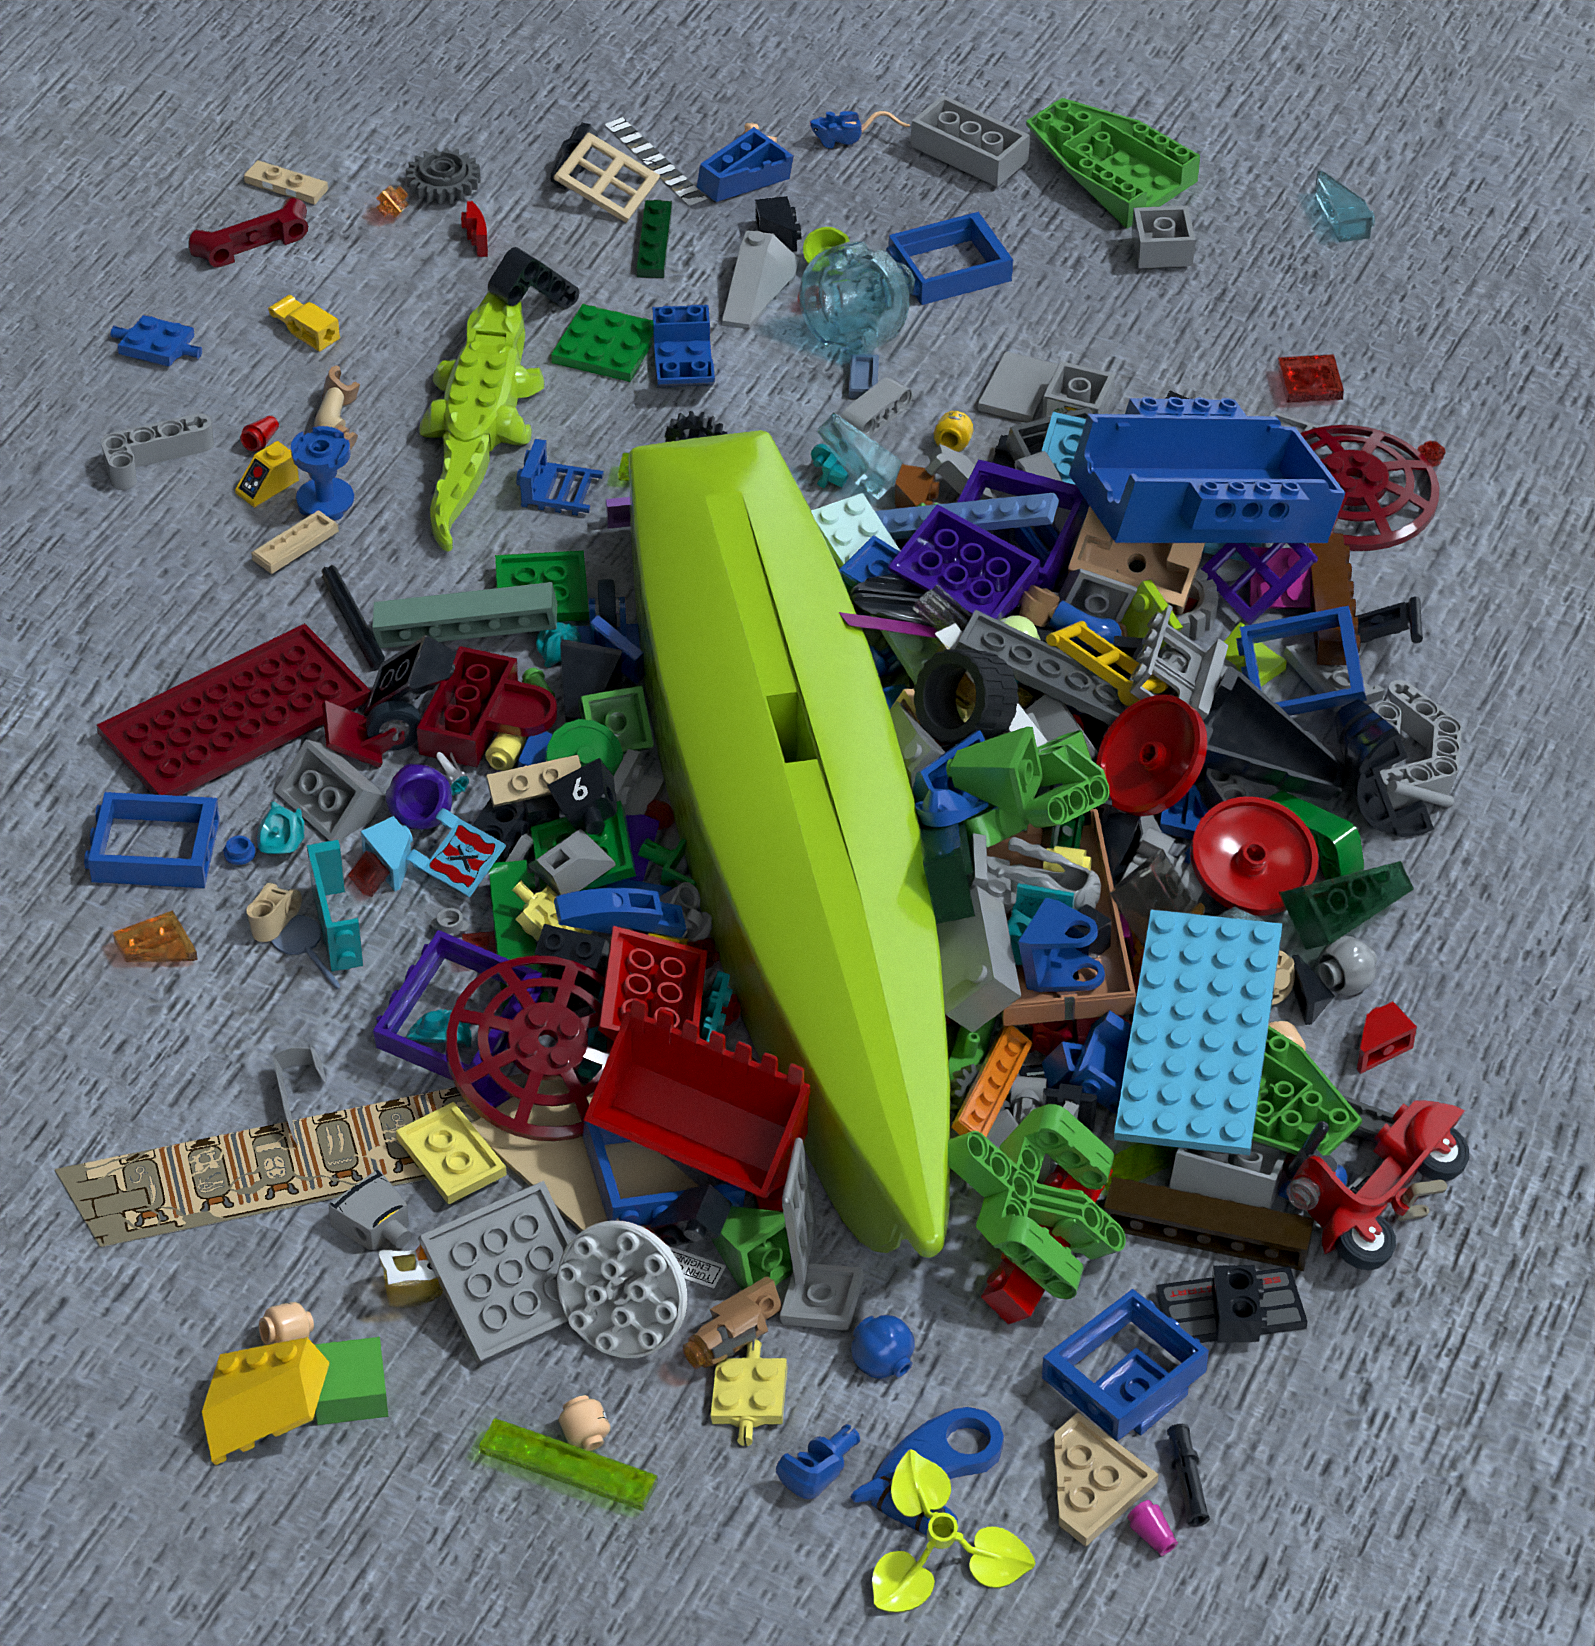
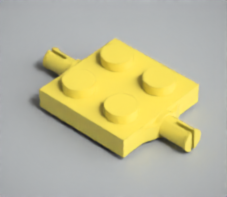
M522 881L512 889L526 903L523 911L515 920L527 934L532 935L537 941H539L544 924L588 935L593 932L591 930L558 924L554 899L558 895L548 885L541 892L535 894Z
M755 1340L754 1347L753 1341L747 1344L745 1358H726L716 1363L711 1407L712 1424H731L739 1427L737 1442L742 1446L745 1445V1438L747 1446L752 1444L754 1427L764 1424H783L788 1369L787 1359L760 1358L762 1343L759 1340Z

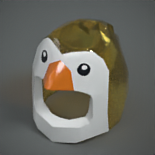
M421 1244L416 1250H381L379 1252V1261L384 1271L389 1307L404 1309L418 1307L432 1302L442 1295L443 1290Z

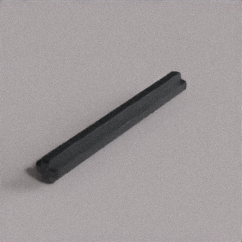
M334 565L324 567L321 570L322 578L370 668L376 670L385 660L383 652L338 569Z

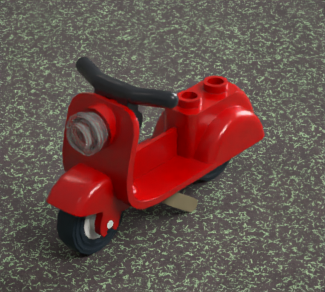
M1414 1100L1409 1107L1403 1103L1391 1118L1395 1122L1394 1125L1391 1127L1386 1123L1374 1138L1378 1145L1373 1152L1381 1157L1384 1162L1356 1194L1347 1188L1336 1176L1337 1162L1335 1159L1328 1155H1322L1317 1150L1329 1130L1328 1124L1324 1121H1319L1285 1171L1286 1177L1292 1179L1286 1190L1290 1202L1299 1209L1307 1210L1310 1216L1323 1228L1322 1247L1324 1254L1336 1249L1346 1263L1356 1269L1367 1271L1379 1269L1390 1260L1396 1248V1235L1392 1226L1381 1215L1391 1204L1399 1221L1426 1217L1429 1214V1208L1426 1205L1412 1206L1418 1199V1196L1445 1192L1448 1187L1445 1181L1453 1180L1464 1171L1470 1158L1469 1147L1465 1138L1454 1127L1463 1116L1465 1110L1454 1105L1428 1100ZM1417 1172L1430 1180H1434L1414 1183L1405 1188Z

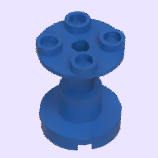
M328 426L313 427V432L304 435V431H302L291 442V456L294 464L302 471L308 472L309 477L312 479L303 484L296 493L298 510L302 515H311L319 510L334 521L339 520L343 517V512L347 511L354 502L352 487L344 480L335 478L337 470L343 467L350 458L349 440L344 438V433L336 428Z

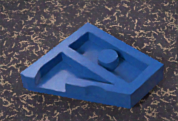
M1195 785L1176 804L1160 812L1158 826L1162 833L1192 840L1197 825L1208 812L1207 807L1201 801V795Z

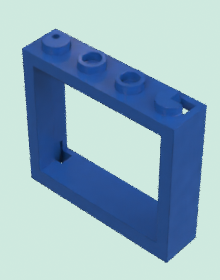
M584 1121L582 1138L607 1221H626L639 1226L652 1224L685 1190L621 1199L604 1145L632 1141ZM728 1182L725 1185L713 1186L733 1203L732 1206L743 1207L746 1190Z

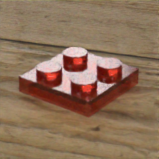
M1334 354L1278 357L1277 367L1287 403L1343 400L1344 389Z

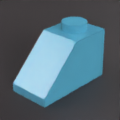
M393 816L362 830L361 839L363 854L391 888L397 891L401 888L410 863L406 858L411 852L410 843L413 842V837L408 827L402 826Z

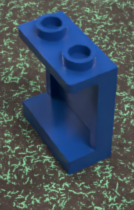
M1109 1010L1091 1024L1069 1083L1083 1086V1093L1097 1095V1102L1117 1115L1132 1025Z

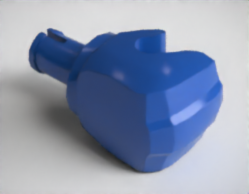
M845 1424L829 1440L821 1436L813 1438L808 1444V1452H799L797 1459L785 1453L776 1466V1474L782 1484L801 1498L814 1499L818 1497L843 1470V1455L860 1442L857 1430L854 1428L847 1434L851 1429V1425Z

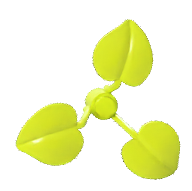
M912 1449L908 1450L896 1467L892 1480V1500L897 1510L906 1517H915L924 1512L925 1516L930 1519L927 1529V1539L929 1542L917 1562L911 1554L905 1551L889 1552L879 1559L872 1577L874 1605L876 1608L887 1612H905L915 1609L926 1602L933 1591L935 1580L932 1573L922 1566L934 1548L946 1549L955 1541L959 1542L968 1553L973 1554L969 1563L970 1572L973 1577L982 1585L990 1588H1001L1015 1582L1034 1568L1035 1559L1028 1547L1017 1536L999 1527L980 1529L975 1535V1547H972L963 1538V1534L957 1532L958 1524L952 1515L948 1513H932L930 1511L943 1508L949 1500L951 1483L945 1471Z

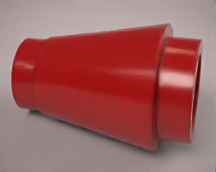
M269 415L245 426L240 435L242 445L249 451L263 450L279 428L277 419Z

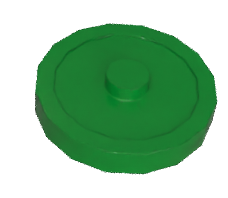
M578 719L565 723L553 733L545 751V762L578 755L581 767L600 758L613 777L623 760V751L618 738L608 727L594 720Z

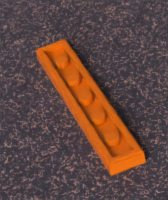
M1013 1025L1003 1026L1000 1029L951 1126L959 1135L971 1131H979L987 1137L1033 1044L1031 1040Z

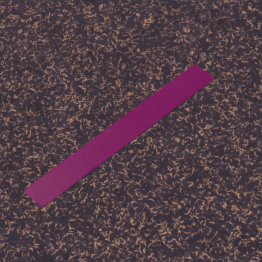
M839 612L850 626L938 638L935 633L942 630L918 623Z

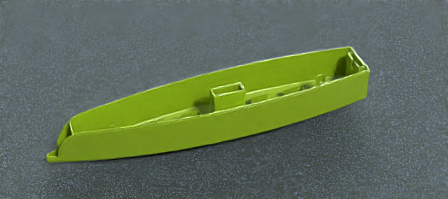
M762 430L635 447L629 452L630 527L636 615L640 648L644 652V680L659 762L680 841L682 838L687 840L685 858L691 878L697 882L696 888L700 894L701 900L699 905L701 911L709 913L712 917L711 923L713 927L710 936L724 972L730 974L728 983L730 988L733 989L732 993L737 995L738 1002H740V1014L760 1060L762 1061V1055L765 1052L778 1058V1071L788 1075L789 1065L792 1063L804 1068V1082L810 1084L808 1134L803 1142L804 1150L842 1221L854 1236L872 1251L891 1253L900 1247L902 1240L907 1239L920 1256L931 1258L936 1256L944 1246L950 1210V1167L948 1161L950 1076L941 955L932 892L914 797L892 717L862 627L848 625L839 614V612L856 614L839 569L811 509L770 433Z

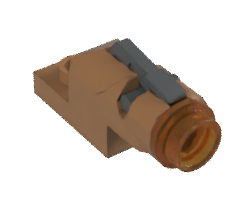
M764 1277L710 1309L713 1320L703 1325L697 1333L688 1337L687 1343L683 1344L684 1355L693 1368L713 1366L768 1332L765 1320L782 1310L774 1280Z

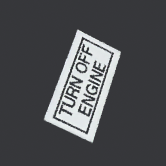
M671 1247V1252L681 1267L684 1279L715 1288L726 1265Z

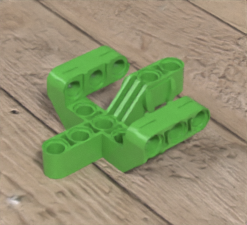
M1082 730L1061 735L1037 747L1043 772V779L1039 787L1060 783L1063 785L1029 801L1025 807V818H1019L988 803V807L979 813L956 823L947 830L936 832L939 840L942 842L950 830L957 829L966 834L969 843L973 833L985 835L987 848L1027 829L1029 824L1035 828L1061 825L1105 803L1109 797V785L1104 770L1091 760Z
M1048 1104L1033 1109L1001 1143L999 1148L979 1131H971L949 1139V1167L984 1197L976 1228L995 1248H999L1013 1264L1015 1263L1052 1296L1067 1300L1074 1298L1077 1294L1084 1268L1083 1264L1071 1254V1251L1084 1254L1089 1259H1097L1124 1249L1126 1238L1122 1227L1084 1194L1083 1191L1065 1190L1037 1183L1045 1154L1050 1156L1086 1188L1102 1189L1109 1178L1114 1153L1062 1106ZM1038 1224L1053 1227L1052 1234L1054 1236L1060 1235L1071 1245L1070 1249L1063 1247L1048 1234L1049 1230L1046 1227H1041Z

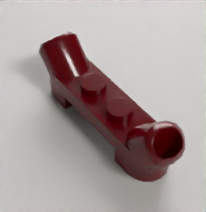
M288 198L284 201L280 210L215 232L196 229L189 237V251L193 257L207 259L213 267H223L235 263L234 255L277 240H281L284 245L302 239L308 232L309 226L305 220L307 216L306 205L297 198Z

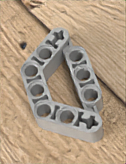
M1403 680L1392 681L1388 686L1384 700L1375 705L1374 711L1394 726L1399 734L1400 729H1402L1426 748L1425 760L1396 767V764L1380 771L1395 811L1419 800L1389 792L1387 785L1391 780L1447 795L1450 794L1459 771L1462 726L1456 718L1410 683Z

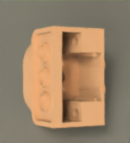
M1089 507L1068 567V575L1071 571L1081 568L1134 587H1138L1142 581L1151 579L1165 601L1173 607V613L1182 615L1197 574L1205 543H1115L1092 508ZM1134 560H1140L1146 567L1142 572L1136 573L1129 569V564Z

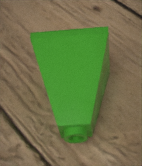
M1026 726L957 750L954 758L948 760L946 767L947 776L953 779L954 787L1019 818H1025V807L1029 801L1034 799L1043 779L1033 727Z
M731 1206L719 1238L711 1240L741 1291L764 1277L774 1280L776 1286L792 1275L793 1265L784 1212Z

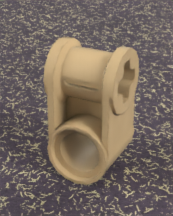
M267 883L263 887L260 894L246 909L252 936L255 940L268 942L279 936L283 928L300 910L302 902L300 891L296 889L283 890L273 883Z

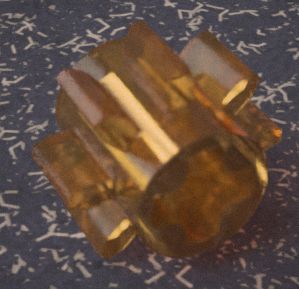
M390 184L376 197L380 202L376 208L384 217L390 213L395 218L409 205L405 200L408 197V193L400 185L394 189Z

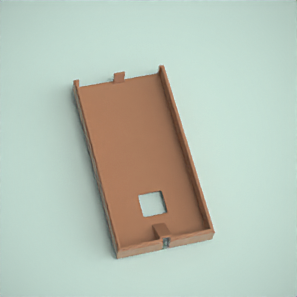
M1096 809L1090 810V824L1083 826L1079 849L1086 850V856L1092 858L1091 870L1100 878V899L1095 909L1111 919V947L1095 959L1103 965L1105 979L1100 986L1089 991L1037 992L1027 989L1023 965H1015L1021 997L1001 1011L1003 1026L1102 1017L1109 1010L1116 1015L1134 1014L1136 994L1099 814ZM1029 824L1026 831L1019 832L995 845L987 847V856L1010 860V866L1023 864L1026 867L1043 869L1044 861L1025 856L1017 851L1008 850V842L1012 837L1020 838L1032 845H1040L1043 829L1035 828ZM1011 913L1006 914V919L1008 921L1011 917ZM1091 968L1077 970L1079 976L1077 981H1090L1096 977L1097 971Z

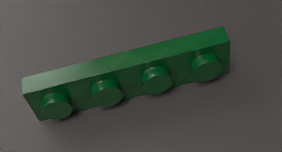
M645 200L637 261V277L664 278L672 201Z

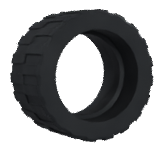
M947 649L934 654L931 659H928L917 676L918 679L915 683L913 698L916 708L915 713L922 728L933 739L939 740V742L958 744L978 730L981 731L986 741L1003 735L1011 726L1013 718H1015L1019 696L1017 694L1018 686L1014 673L1004 659L999 658L998 655L992 652ZM968 671L975 684L976 702L970 718L964 723L957 710L956 691L962 676Z

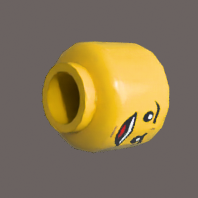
M949 411L943 414L933 432L937 446L941 444L957 452L964 450L972 438L974 432L973 423L965 413L960 411Z

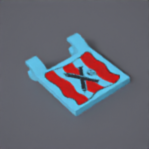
M442 808L436 815V819L441 821L444 827L451 830L431 859L415 849L409 853L406 859L413 863V866L418 870L426 872L470 898L506 845Z

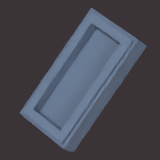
M851 354L849 398L858 399L878 383L879 355Z

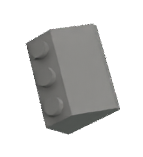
M307 739L275 789V792L295 810L300 808L302 816L329 841L341 840L371 822L386 796L340 754L326 747V744Z
M1253 1140L1250 1156L1179 1148L1176 1153L1169 1188L1271 1209L1288 1152Z

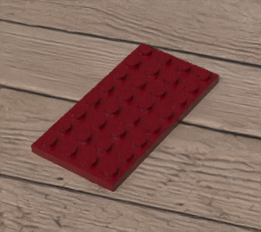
M304 623L97 724V733L152 794L181 796L324 724L322 710L324 701L352 710L368 702L371 690Z

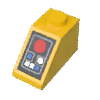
M276 441L256 453L238 483L235 493L255 508L299 481L298 467L293 462L291 450L279 441Z

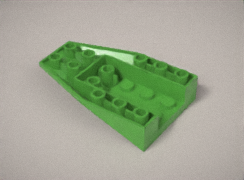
M1065 98L1057 100L1026 120V126L1060 164L1126 229L1132 226L1133 208L1160 207L1198 182L1200 155L1139 120Z
M1269 1026L1252 1140L1296 1155L1315 1125L1319 1121H1324L1328 1124L1329 1130L1317 1150L1322 1155L1329 1156L1362 1124V1118L1301 1046Z

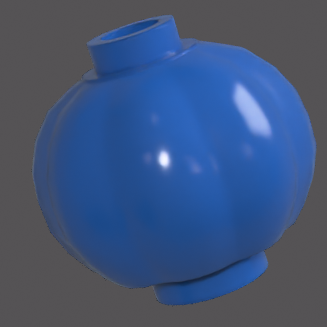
M881 1315L877 1318L869 1316L855 1328L853 1332L855 1339L851 1344V1352L854 1363L862 1372L873 1378L882 1379L894 1374L897 1377H901L910 1370L913 1364L910 1358L915 1349V1340L913 1333L905 1322L892 1315Z

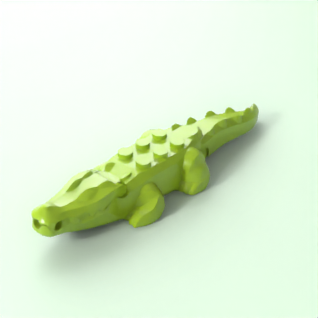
M487 291L482 302L469 316L466 345L462 347L457 359L451 361L445 359L436 367L432 379L439 389L445 391L444 399L432 401L430 407L424 413L419 426V434L423 437H443V470L440 480H438L435 486V493L431 501L430 525L438 545L447 552L453 548L450 528L481 485L490 462L489 452L500 443L526 445L531 440V425L525 424L516 409L518 398L529 397L544 389L545 385L540 367L525 369L521 365L525 342L521 301L517 305L510 306L489 293V291Z

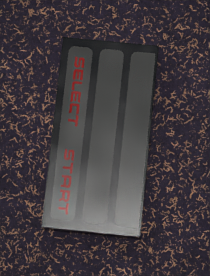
M1291 1267L1256 1271V1277L1263 1280L1264 1296L1263 1300H1260V1307H1266L1267 1328H1261L1260 1335L1307 1329V1317ZM1212 1277L1156 1285L1155 1294L1162 1313L1167 1317L1175 1319L1184 1331L1193 1338L1199 1339L1200 1343L1217 1341L1211 1295Z

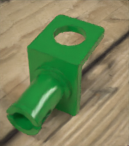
M650 838L645 840L646 844H642L638 856L663 867L661 885L669 886L673 889L678 886L674 880H678L682 883L688 882L695 887L697 886L696 881L675 871L685 854L686 839L682 838L677 847L672 850L652 841Z

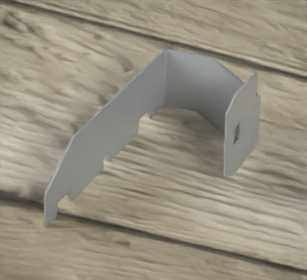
M311 1044L310 1048L291 1047L272 1055L285 1116L297 1146L298 1141L294 1133L295 1128L289 1109L290 1105L286 1088L283 1083L282 1069L292 1065H310L314 1063L317 1072L326 1085L322 1061Z

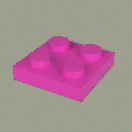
M1251 547V549L1260 557L1269 547ZM1281 548L1266 565L1281 578L1301 557L1292 548ZM1311 567L1269 608L1309 609ZM1257 572L1250 578L1249 607L1271 588Z

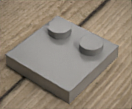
M809 1263L804 1285H796L793 1271L780 1313L782 1325L849 1331L864 1279L863 1269L859 1267Z

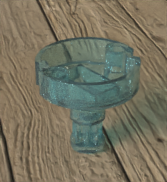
M861 241L846 242L824 250L808 264L800 283L799 300L801 312L809 330L826 347L837 345L845 355L864 354L888 344L902 330L907 319L909 296L914 290L915 279L912 271L906 265L896 262L884 250L874 251L868 249L867 244Z

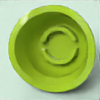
M818 228L810 232L804 241L803 254L805 260L810 266L823 272L837 271L848 261L850 240L845 233L836 228Z

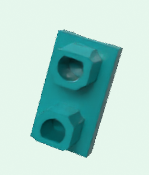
M844 435L834 450L831 444H817L811 450V458L814 461L813 465L817 468L821 466L823 471L822 476L817 482L818 486L825 488L831 482L843 488L851 470L841 466V464L855 471L863 453L850 447L851 437Z

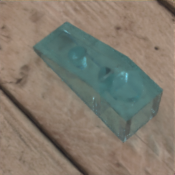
M1317 171L1315 195L1338 242L1369 239L1371 227L1375 226V215L1372 210H1369L1365 200L1324 171Z
M833 412L818 428V434L852 480L875 498L880 499L894 485L903 461Z

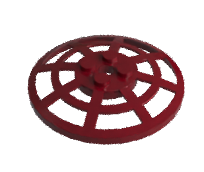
M1330 425L1300 433L1305 440L1315 437L1320 439L1309 445L1313 451L1327 446L1332 452L1325 459L1320 460L1345 492L1333 529L1338 519L1355 522L1374 520L1380 533L1373 536L1343 535L1344 545H1349L1350 551H1374L1405 543L1423 531L1433 519L1439 502L1440 487L1437 475L1423 454L1411 444L1384 431L1355 425ZM1331 434H1352V435L1367 436V437H1369V438L1360 437V436H1351V435H1350V436H1335V437H1333ZM1381 441L1396 446L1415 460H1405L1395 449L1381 443ZM1339 442L1363 443L1364 446L1361 450H1345ZM1376 448H1379L1391 455L1396 461L1382 462L1372 454ZM1412 470L1426 471L1431 481L1429 501L1413 492L1415 479ZM1389 471H1404L1406 478L1405 488L1389 481ZM1386 491L1399 496L1396 501L1384 508H1381L1378 500L1384 496ZM1408 501L1423 510L1421 515L1408 525L1391 531L1386 517L1401 510ZM1344 505H1366L1369 511L1353 512L1342 509Z
M535 955L501 962L482 972L468 984L458 997L450 1014L445 1034V1054L448 1069L456 1088L467 1104L479 1116L495 1127L514 1136L534 1141L552 1142L571 1140L583 1136L584 1117L590 1105L587 1097L595 1092L614 1041L606 1036V1053L588 1046L586 1030L599 1026L601 1004L584 989L574 985L577 973H580L604 987L605 977L575 961L554 956ZM541 964L554 965L565 968L561 980L555 978H532L520 981L511 968ZM498 973L508 987L491 1000L484 1013L465 1010L464 1007L475 990L487 979ZM551 987L558 990L553 1003H535L527 989ZM572 993L585 1001L595 1013L579 1018L572 1010L566 1007L570 994ZM512 995L516 997L523 1008L513 1020L494 1015L499 1006ZM459 1022L479 1026L478 1049L482 1063L465 1072L460 1063L457 1048ZM489 1028L508 1033L507 1050L493 1057L488 1043ZM543 1035H549L555 1039L556 1045L551 1048L544 1047L540 1044L538 1038ZM583 1059L602 1066L596 1076L582 1087L575 1071L581 1065ZM513 1062L517 1068L528 1075L525 1088H521L510 1081L500 1071V1068ZM489 1074L504 1091L520 1099L515 1118L509 1117L491 1106L476 1092L472 1083ZM563 1079L569 1093L558 1095L537 1093L541 1080L553 1081ZM574 1103L582 1121L572 1125L556 1127L537 1126L527 1123L533 1104L555 1107Z

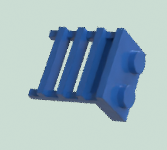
M535 439L531 450H526L523 469L519 468L516 484L520 486L521 507L527 508L528 504L538 505V510L552 507L555 508L557 513H561L562 509L571 510L572 515L578 516L579 512L589 513L590 505L583 504L592 478L602 479L604 473L600 470L547 462L546 440ZM559 472L566 473L557 499H549ZM575 476H583L574 502H567L566 499Z

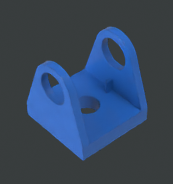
M1044 899L1018 941L1028 990L1037 992L1089 991L1103 983L1105 979L1103 965L1075 949L1088 946L1097 938L1098 928L1092 918L1058 900ZM1075 925H1084L1090 928V932L1082 938H1070L1065 935V932ZM1082 968H1091L1097 971L1095 978L1085 982L1075 980L1073 974Z

